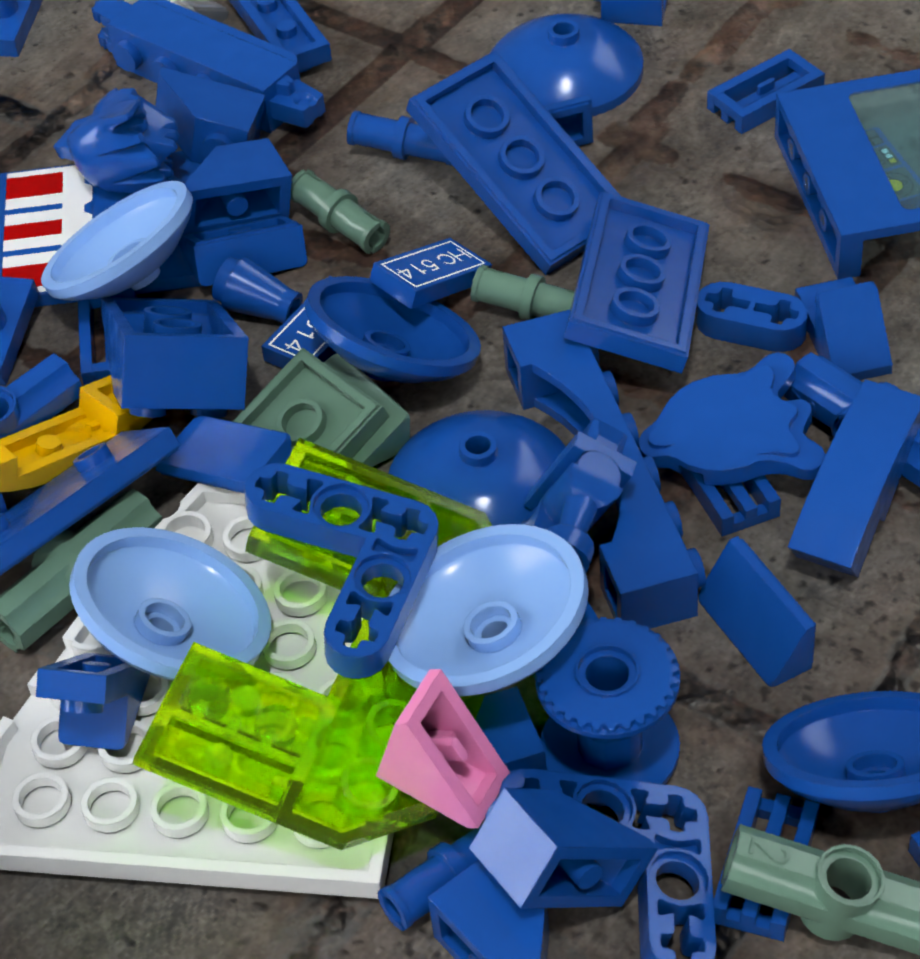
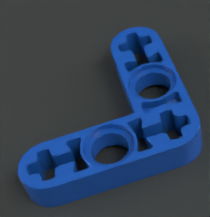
M272 463L253 470L246 479L244 491L247 516L255 527L265 532L356 557L353 567L327 618L324 629V651L327 664L334 672L346 678L354 679L373 676L381 671L388 662L436 556L439 528L436 513L429 506L413 499L288 464ZM278 493H280V494H286V495H280V496L276 499L275 502H267V501H265V500H273V499L277 496ZM310 501L309 513H302V510L308 511V502ZM346 507L356 511L360 517L349 525L339 526L327 522L323 515L333 508ZM373 520H381V522L376 521L375 532H372ZM406 530H413L418 532L411 533L407 540L396 538L402 537L406 533ZM387 577L396 580L402 588L393 596L382 598L368 594L363 586L373 578ZM361 617L368 620L369 640H362L357 648L345 646V642L352 643L356 639L362 627Z
M519 769L508 774L502 781L497 798L504 787L556 789L583 804L599 802L614 810L618 816L619 823L646 836L658 847V850L637 882L640 959H676L674 950L666 948L673 935L675 925H684L680 932V950L682 955L690 957V959H715L717 945L709 819L706 807L697 795L688 789L675 785L542 769ZM636 810L640 812L637 823L642 824L641 828H634L632 826ZM662 815L673 816L675 826L682 828V831L670 830L668 820L661 818ZM663 873L680 875L691 885L694 896L686 900L670 898L658 887L656 877Z

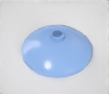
M166 181L144 188L115 203L85 224L58 249L42 273L41 283L53 298L79 301L110 297L129 288L139 290L149 285L158 277L161 272L159 267L174 252L191 216L192 194L184 183L180 181Z
M521 524L485 527L462 534L441 544L437 548L434 561L388 660L393 670L406 683L417 689L429 669H442L459 696H473L498 691L533 675L562 650L574 635L585 613L589 593L588 580L577 553L566 540L557 534L536 526ZM398 582L389 596L398 593L402 588Z
M147 527L122 528L106 532L86 544L79 553L70 575L69 587L72 603L81 621L92 636L121 661L156 677L190 683L210 682L234 677L249 669L259 659L270 637V610L262 592L251 577L220 551L183 534Z

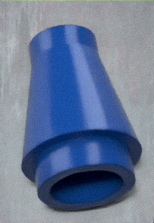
M234 257L227 258L219 268L212 286L213 299L221 302L222 307L226 311L266 318L284 323L300 307L303 301L302 293L289 288L248 257H243L240 260Z

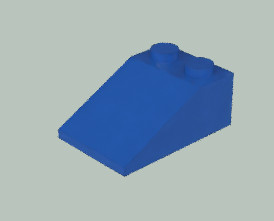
M101 298V313L113 393L121 408H129L131 415L146 418L165 416L166 409H190V414L194 416L204 415L213 418L225 417L227 410H245L249 337L217 300Z

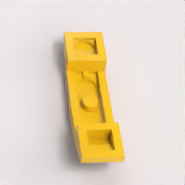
M111 375L81 386L78 408L0 439V492H13L47 484L74 465L72 463L73 460L86 450L97 444L106 443L122 431L141 430L153 418L134 416L129 413V408L120 407L113 393Z

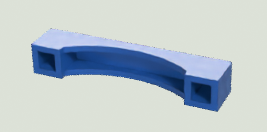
M570 310L502 326L505 368L523 410L536 407L565 426L574 436L578 431L583 433V430L593 419H599L625 433L627 440L622 454L637 462L633 476L623 486L622 489L624 490L615 501L619 516L612 542L599 545L600 588L613 618L620 617L626 621L634 620L637 624L646 625L652 629L698 616V588L706 585V575L702 559L696 548L687 549L682 540L683 527L678 509L673 501L664 502L660 494L661 482L655 461L651 456L642 457L639 450V434L635 420L630 412L621 413L615 379L611 371H601L598 348L564 338Z

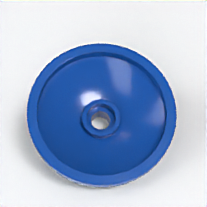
M563 13L529 20L508 32L491 50V52L496 50L543 106L590 95L592 99V116L605 113L625 102L637 90L643 77V53L636 40L614 23L591 15Z
M353 276L322 279L313 284L309 290L305 302V311L316 333L341 358L360 369L370 378L379 381L401 383L443 381L471 370L477 362L481 351L478 335L464 319L437 301L410 309L369 281L370 278Z
M493 410L458 413L426 426L401 447L390 466L387 490L388 493L419 501L429 506L436 513L439 522L438 546L457 536L473 530L496 525L521 524L526 515L531 511V509L524 506L529 491L566 446L551 430L524 416ZM406 530V534L408 536L411 533H418L413 530Z
M871 691L819 700L784 715L768 729L763 738V757L767 771L787 789L806 799L843 810L871 813L898 810L920 803V693Z

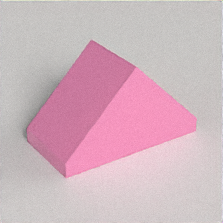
M429 669L393 727L376 777L466 828H479L488 808L499 794L502 781L508 776L510 771L442 669Z

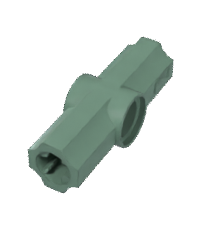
M132 488L129 492L122 493L75 533L64 530L36 550L31 563L32 569L0 594V641L16 653L20 650L25 651L72 611L74 605L70 595V575L81 550L94 538L112 530L132 527L155 528L162 521V516L154 509L149 499Z
M739 824L725 861L720 882L722 884L721 891L800 916L803 924L813 934L824 940L841 941L849 939L855 934L920 955L919 881L883 870L879 861L870 852L855 845L841 844L823 851ZM831 887L839 888L840 890L844 891L851 899H845L839 896L832 890Z

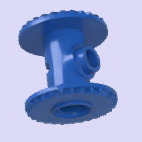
M600 617V619L596 620L586 619L585 622L579 624L574 635L562 650L543 668L535 672V684L539 701L550 716L544 725L540 740L545 750L546 769L666 784L676 769L680 755L678 730L668 713L676 702L680 689L678 660L670 645L661 635L653 632L646 625L637 624L634 620H622L620 617L615 619H607L606 617ZM599 802L589 803L596 805V807L607 806Z

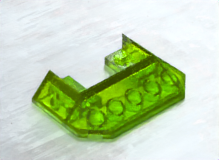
M302 438L298 439L286 462L288 465L413 499L429 506L436 513L439 522L438 546L462 534L493 526L485 512ZM278 493L273 500H267V502H275L280 495L286 494ZM310 501L308 502V511L302 510V513H309ZM346 507L333 508L323 515L327 522L339 526L349 525L360 517L356 511ZM373 520L372 532H375L376 521L381 522V520ZM253 526L248 535L245 549L248 553L339 590L342 589L356 560V557L265 532ZM406 530V533L402 537L396 538L407 540L411 533L418 532L413 530ZM387 577L373 578L363 588L368 594L375 597H389L397 581ZM363 618L361 622L362 627L350 648H357L362 640H369L368 620ZM193 642L133 759V765L339 850H344L434 819L438 814V811L376 777L393 727L417 690L398 676L389 661L381 671L371 677L354 679L338 674L327 697ZM485 694L460 696L474 719H476Z

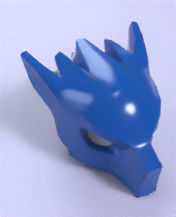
M115 88L107 93L94 106L91 115L75 120L53 146L59 158L73 160L78 170L90 184L105 191L133 194L161 182L180 181L173 175L174 171L172 168L174 162L172 156H170V154L178 149L176 142L179 140L180 135L177 131V122L174 118L167 116L156 106L139 96L135 88L120 90Z

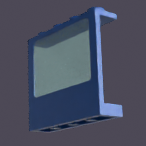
M920 69L776 93L775 139L837 279L860 276L863 241L920 231Z

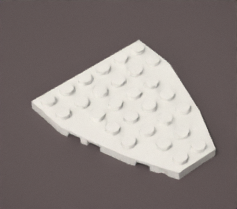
M197 483L180 501L178 510L170 517L162 519L155 528L183 534L211 546L239 565L256 583L267 602L271 616V633L261 656L246 671L223 680L190 683L167 680L150 675L128 743L123 749L119 750L61 743L58 738L60 700L36 697V672L27 684L31 696L14 719L3 716L0 720V870L378 899V891L385 886L401 790L376 777L393 730L382 671L371 677L361 679L346 678L334 672L327 664L325 657V624L352 569L348 555L265 532L255 527L248 519L244 493ZM278 493L277 496H276L273 500H265V501H267V502H275L276 499H277L280 495H286V494H280V493ZM310 501L308 502V511L302 510V513H309ZM329 510L323 515V518L334 525L332 513ZM77 616L62 637L66 648L56 662L87 652L113 654L106 650L92 636L80 617ZM361 617L362 627L356 639L352 643L345 642V646L357 648L362 640H369L368 620Z

